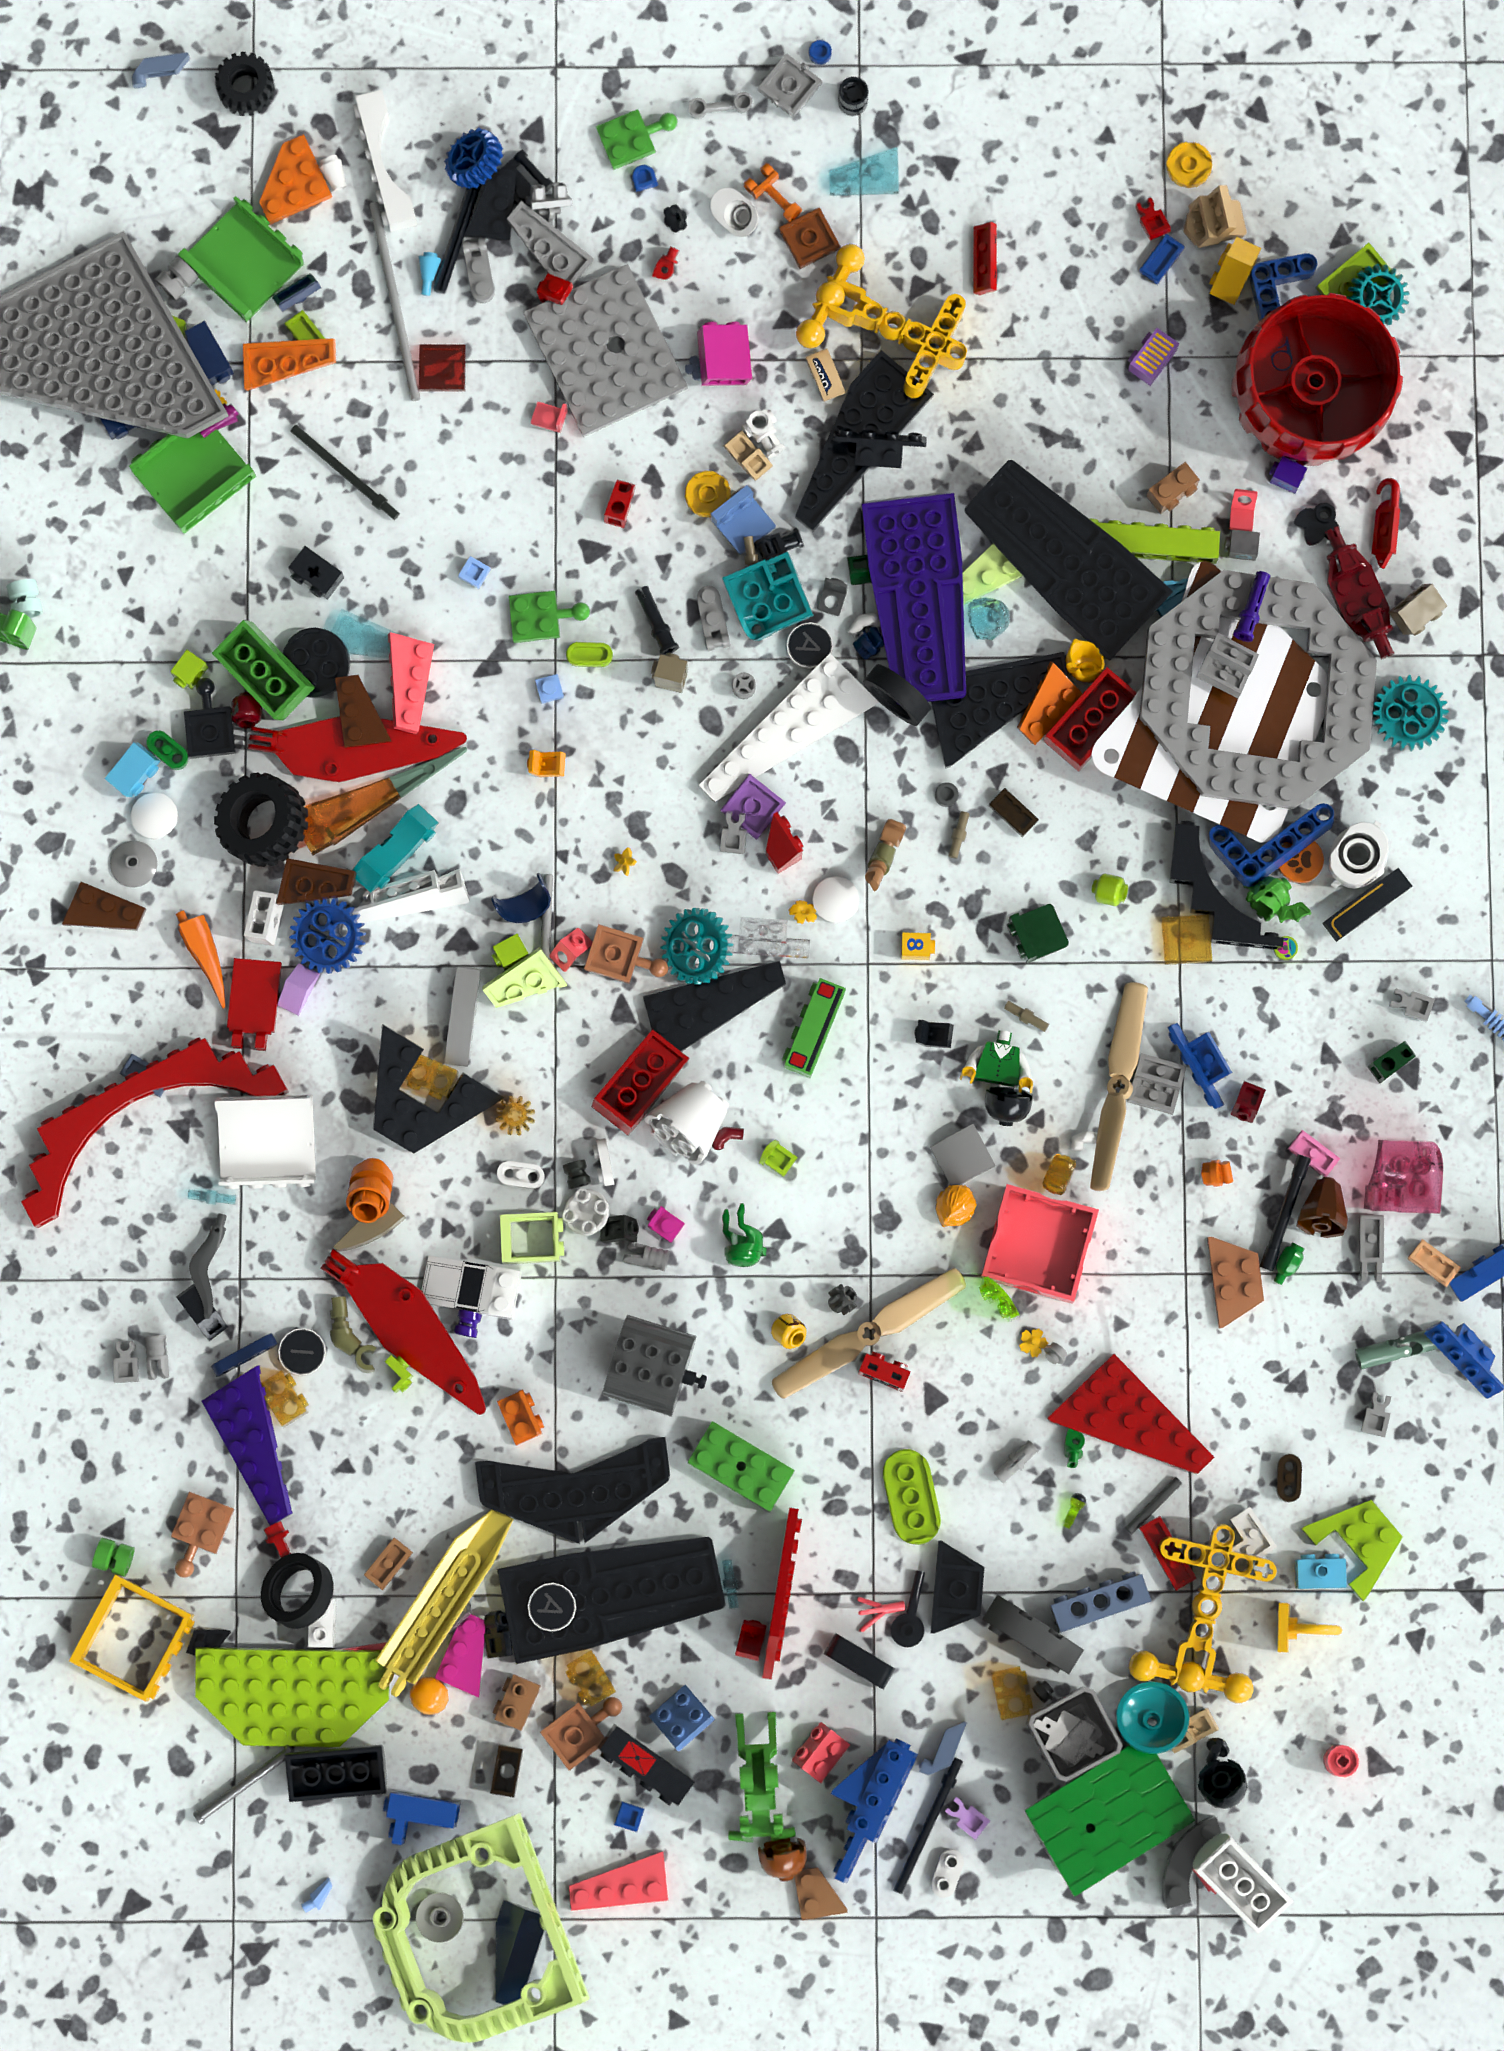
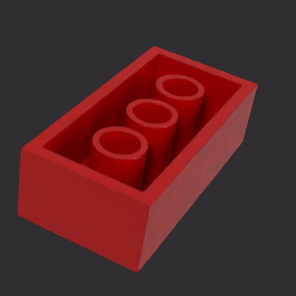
M1107 667L1045 735L1044 742L1079 772L1092 758V750L1096 741L1131 703L1137 692Z

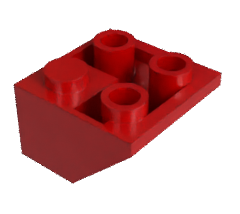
M776 812L772 817L766 846V856L779 874L802 860L804 846L797 835L793 836L791 834V825L784 815L780 817L778 812Z

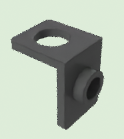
M825 578L824 589L817 609L839 616L847 594L848 585L837 578ZM828 596H835L838 599V605L835 608L831 609L825 605V599Z

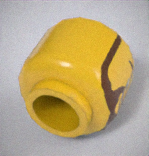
M783 1314L775 1319L771 1327V1334L784 1348L792 1349L802 1345L806 1338L807 1329L794 1315Z

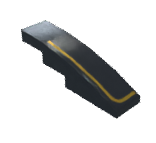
M1397 868L1322 924L1337 942L1413 886L1402 871Z

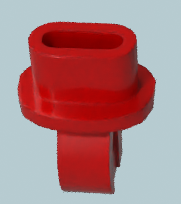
M670 246L667 254H663L658 260L652 276L663 280L671 278L674 273V265L678 264V261L675 259L680 250ZM665 266L668 268L667 273L662 271V268Z
M281 1521L264 1529L268 1538L265 1540L266 1543H274L281 1558L291 1554L284 1539L289 1531H285Z

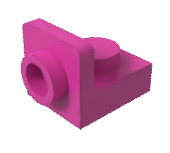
M662 1206L658 1210L654 1208L647 1218L649 1221L648 1228L671 1244L685 1225L684 1222L669 1213Z

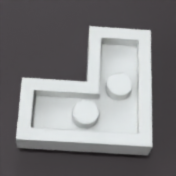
M1248 1507L1229 1520L1242 1538V1541L1235 1545L1232 1551L1263 1557L1277 1547L1251 1507ZM1245 1558L1236 1560V1570H1244L1248 1564Z

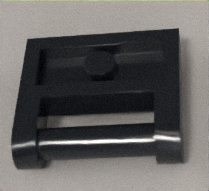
M520 150L513 159L501 168L517 171L514 197L516 205L521 201L526 204V197L530 196L531 184L516 169L520 164L540 185L545 186V193L553 184L550 178H546L527 158L528 155L524 150Z

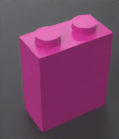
M717 322L704 323L697 331L702 386L747 385L752 379L748 326L740 325L739 322H729L726 325H718Z

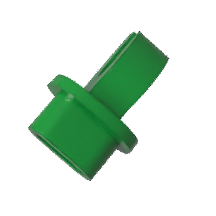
M1069 1428L1065 1437L1064 1453L1065 1457L1068 1458L1067 1467L1076 1468L1078 1459L1083 1457L1082 1448L1085 1444V1438L1082 1433Z

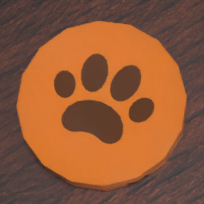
M1314 841L1279 867L1278 870L1290 882L1298 884L1310 882L1318 876L1323 868V851L1318 843ZM1284 842L1282 845V847L1289 848L1292 846V844L1288 842Z

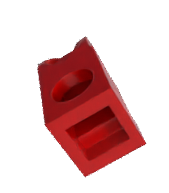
M621 480L616 481L604 514V523L625 528L635 492V484Z

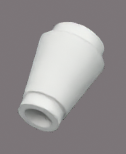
M337 155L322 159L320 161V169L333 190L339 191L347 187L341 159H338Z

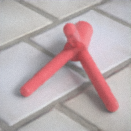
M862 1597L857 1598L861 1603L876 1607L860 1610L858 1612L859 1615L878 1613L860 1628V1632H864L885 1614L905 1611L904 1601L883 1605Z

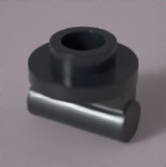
M1208 1739L1206 1746L1210 1752L1206 1762L1208 1764L1213 1760H1217L1218 1756L1226 1757L1229 1754V1747L1223 1739Z

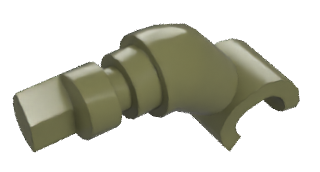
M346 1297L331 1298L333 1310H330L331 1320H334V1323L331 1324L332 1330H330L332 1343L336 1348L349 1356L354 1355L356 1367L364 1373L374 1372L373 1365L364 1364L361 1356L367 1352L373 1354L377 1347L373 1345L361 1346L362 1342L353 1334L352 1328H349V1322L346 1321V1318H348Z

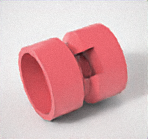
M1335 1745L1326 1751L1323 1763L1330 1774L1347 1777L1356 1772L1359 1758L1354 1749L1349 1746Z

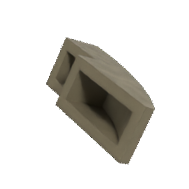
M390 1203L389 1209L384 1216L372 1223L358 1221L333 1247L338 1252L369 1244L393 1230L406 1217Z

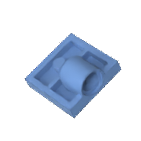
M686 1685L681 1687L649 1716L678 1752L715 1720Z

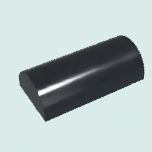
M383 1745L285 1753L289 1802L386 1794L387 1792L386 1761Z

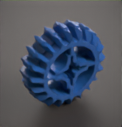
M479 127L476 130L470 129L468 134L463 132L460 139L456 138V143L450 145L452 149L446 153L448 158L444 160L446 164L444 169L449 178L458 186L467 189L472 187L478 188L479 184L485 185L488 178L492 179L491 175L494 172H498L496 168L502 164L500 159L504 156L502 154L503 147L499 139L490 131L480 129Z

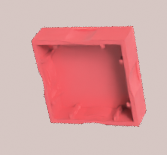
M1007 1184L981 1278L1072 1304L1075 1301L1083 1271L1084 1259L1092 1238L1099 1209L1070 1201L1051 1199L1038 1192Z

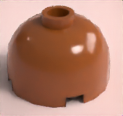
M790 1838L767 1841L764 1843L763 1849L760 1846L758 1848L762 1869L768 1875L779 1878L780 1881L792 1880L805 1867L807 1861L805 1841L797 1838V1842H791Z

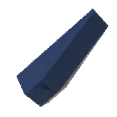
M503 1900L496 1921V2002L503 2005L521 1998L522 1989L528 1983L544 1934L540 1924L541 1915L539 1911Z

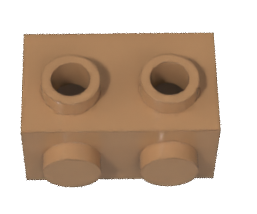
M1184 462L1148 490L1146 497L1158 512L1162 514L1166 510L1171 511L1180 503L1179 500L1184 496L1189 497L1198 490L1197 486L1200 479L1189 465Z
M513 1674L512 1679L507 1677L502 1691L506 1692L502 1701H497L493 1713L496 1714L494 1720L522 1731L541 1685Z

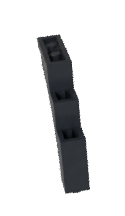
M1181 821L1180 824H1176L1169 883L1193 885L1190 913L1213 915L1211 943L1282 950L1284 937H1279L1278 933L1265 932L1264 935H1260L1261 922L1248 917L1236 909L1221 895L1213 884L1202 859L1199 841L1200 826H1195V823L1191 821Z

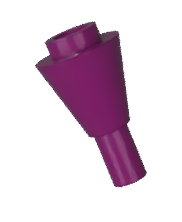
M223 403L228 417L199 432L203 438H206L215 430L238 422L236 417L239 413L232 404L227 406Z

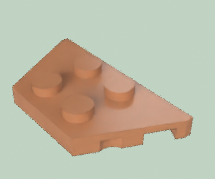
M1208 1237L1207 1242L1218 1326L1221 1329L1264 1301L1258 1253L1214 1237Z

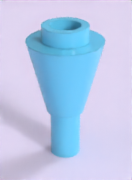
M424 252L423 256H419L421 278L423 280L421 295L430 296L432 281L441 262V259L437 258L436 253Z

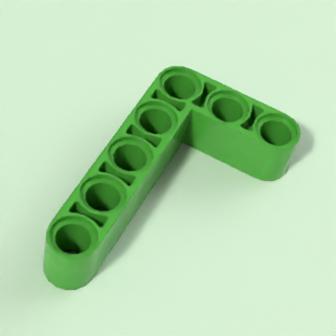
M13 609L9 610L8 615L0 613V641L29 650L37 629L30 617Z

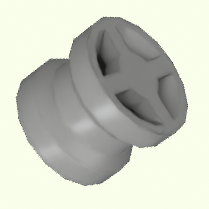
M740 673L735 676L732 682L735 696L740 699H748L753 696L756 684L752 675Z

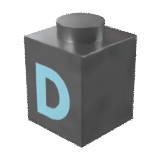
M1232 530L1230 537L1226 536L1224 550L1228 551V558L1256 561L1260 532Z

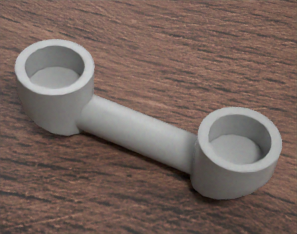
M746 92L738 93L732 101L708 104L701 98H694L690 101L688 110L694 118L698 119L703 118L706 113L735 109L739 113H745L752 106V98Z

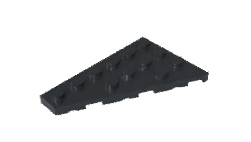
M1060 652L966 671L965 697L931 701L945 769L953 766L1028 707L1038 690L1037 687L1040 681H1043L1048 671L1047 667L1050 661L1068 677L1069 672L1066 669L1065 653Z

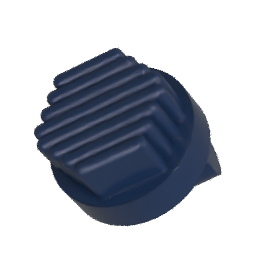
M872 627L868 633L863 631L858 635V639L853 642V646L861 657L866 660L881 651L880 647L884 646V641L878 628Z

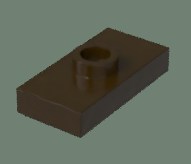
M1006 788L988 805L1022 838L1039 821Z

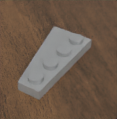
M522 201L507 218V222L543 269L549 274L572 282V285H574L594 260Z

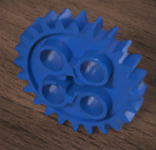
M333 898L331 903L329 899H323L322 903L320 900H315L314 906L311 903H306L307 911L304 909L298 910L301 917H293L298 924L297 926H290V929L296 931L294 935L289 936L291 939H296V943L291 945V948L299 949L295 956L304 957L301 964L310 962V970L317 966L318 973H323L326 968L327 974H331L334 967L336 972H341V965L349 968L348 960L356 962L357 959L354 954H362L358 946L366 944L360 940V936L366 935V932L360 931L359 928L365 924L357 923L356 920L361 915L352 914L355 909L354 907L346 909V901H342L338 905V898ZM321 913H324L327 917V923L324 926L319 923L318 919ZM312 924L322 932L329 931L331 937L342 940L346 945L342 946V944L334 939L326 940L327 936L325 934L314 931L310 928V925ZM342 924H344L348 930L347 935L345 937L341 936L339 933V927ZM311 934H313L317 939L316 945L314 947H312L308 942V938ZM331 945H334L337 949V955L334 958L328 952Z

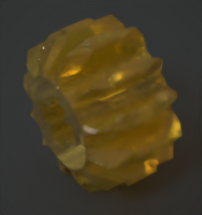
M509 1096L510 1104L502 1100L501 1104L504 1109L496 1108V1113L503 1116H498L495 1120L498 1123L504 1122L499 1127L501 1131L509 1126L508 1135L511 1136L513 1130L516 1129L517 1135L521 1136L520 1128L523 1127L527 1132L530 1130L526 1122L535 1123L533 1118L528 1117L535 1114V1110H527L531 1105L530 1101L522 1105V1096L518 1097L517 1103L514 1102L513 1096ZM516 1110L518 1114H522L521 1117L518 1116V1121H514L513 1118H509V1115H512V1111Z
M1056 1154L1044 1177L1043 1188L1053 1194H1064L1075 1171L1076 1162L1066 1155Z

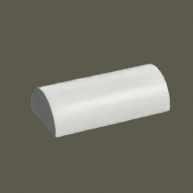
M1219 1834L1210 1839L1199 1850L1193 1861L1194 1870L1257 1934L1294 1902L1228 1834Z

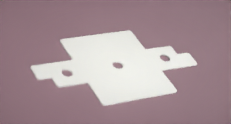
M1064 1710L1057 1722L1045 1716L1043 1721L1036 1719L1034 1723L1035 1728L1050 1735L1045 1748L1073 1764H1076L1081 1752L1094 1758L1096 1753L1102 1755L1105 1750L1104 1747L1089 1740L1094 1726Z

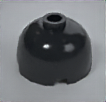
M990 1087V1090L986 1089V1110L993 1119L999 1121V1125L1013 1126V1122H1020L1029 1114L1033 1101L1032 1093L1022 1090L1021 1094H1019L1011 1087Z
M1219 1759L1213 1760L1205 1765L1198 1776V1789L1208 1804L1215 1808L1227 1809L1236 1806L1244 1798L1247 1791L1246 1775L1241 1766L1231 1759L1222 1762Z

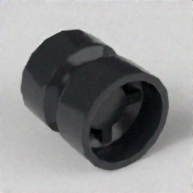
M848 77L840 84L838 104L841 111L846 115L857 116L867 108L869 91L868 85L864 80L859 77Z

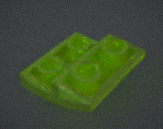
M988 1276L983 1278L979 1290L984 1301L988 1299L990 1304L999 1301L1000 1303L997 1305L1002 1319L1007 1318L1008 1322L1017 1319L1020 1314L1008 1294Z

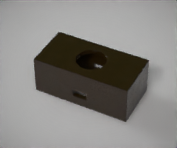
M504 1745L498 1746L490 1794L515 1797L523 1749ZM504 1764H511L514 1767V1775L511 1778H504L501 1775L500 1769Z

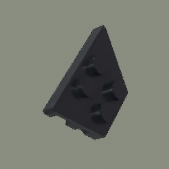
M938 1540L930 1634L938 1633L981 1616L985 1567Z

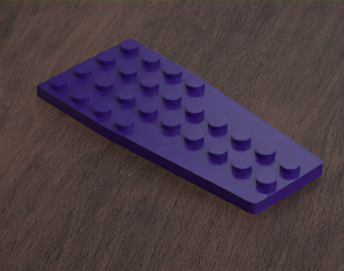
M948 493L862 504L869 572L889 669L908 681L928 702L965 697L963 569L955 494Z

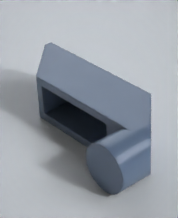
M188 52L145 58L132 75L133 87H146L147 78L179 74L190 60Z
M962 1722L945 1730L934 1761L924 1758L919 1772L931 1775L951 1766L967 1722Z

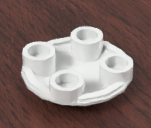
M155 792L145 794L139 798L131 812L132 825L136 831L144 837L157 840L170 833L179 817L173 801L166 795Z
M838 876L829 877L820 882L814 890L812 899L814 909L818 915L834 924L846 921L852 917L858 909L860 900L858 890L854 884L846 878Z
M580 1188L567 1200L562 1217L574 1233L592 1235L605 1226L609 1217V1205L606 1198L600 1192Z

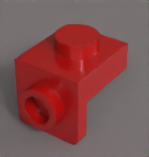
M547 273L544 280H541L537 287L540 302L544 303L549 300L563 305L573 289L572 282Z
M743 1620L735 1656L758 1661L767 1626L757 1620Z

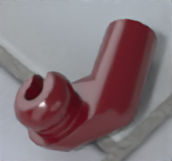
M721 1128L714 1139L712 1148L715 1150L724 1149V1144L729 1139L743 1140L744 1128Z

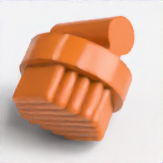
M1211 1160V1162L1202 1164L1201 1175L1203 1184L1206 1186L1213 1185L1218 1187L1222 1186L1223 1183L1229 1184L1233 1182L1230 1161Z

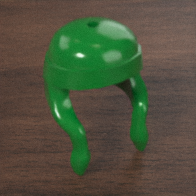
M740 1203L737 1216L738 1226L745 1232L746 1236L738 1235L728 1230L730 1220L728 1209H725L722 1215L723 1234L731 1244L724 1248V1256L729 1264L737 1267L754 1266L761 1257L766 1256L767 1250L766 1247H763V1234L758 1229L744 1224V1203Z

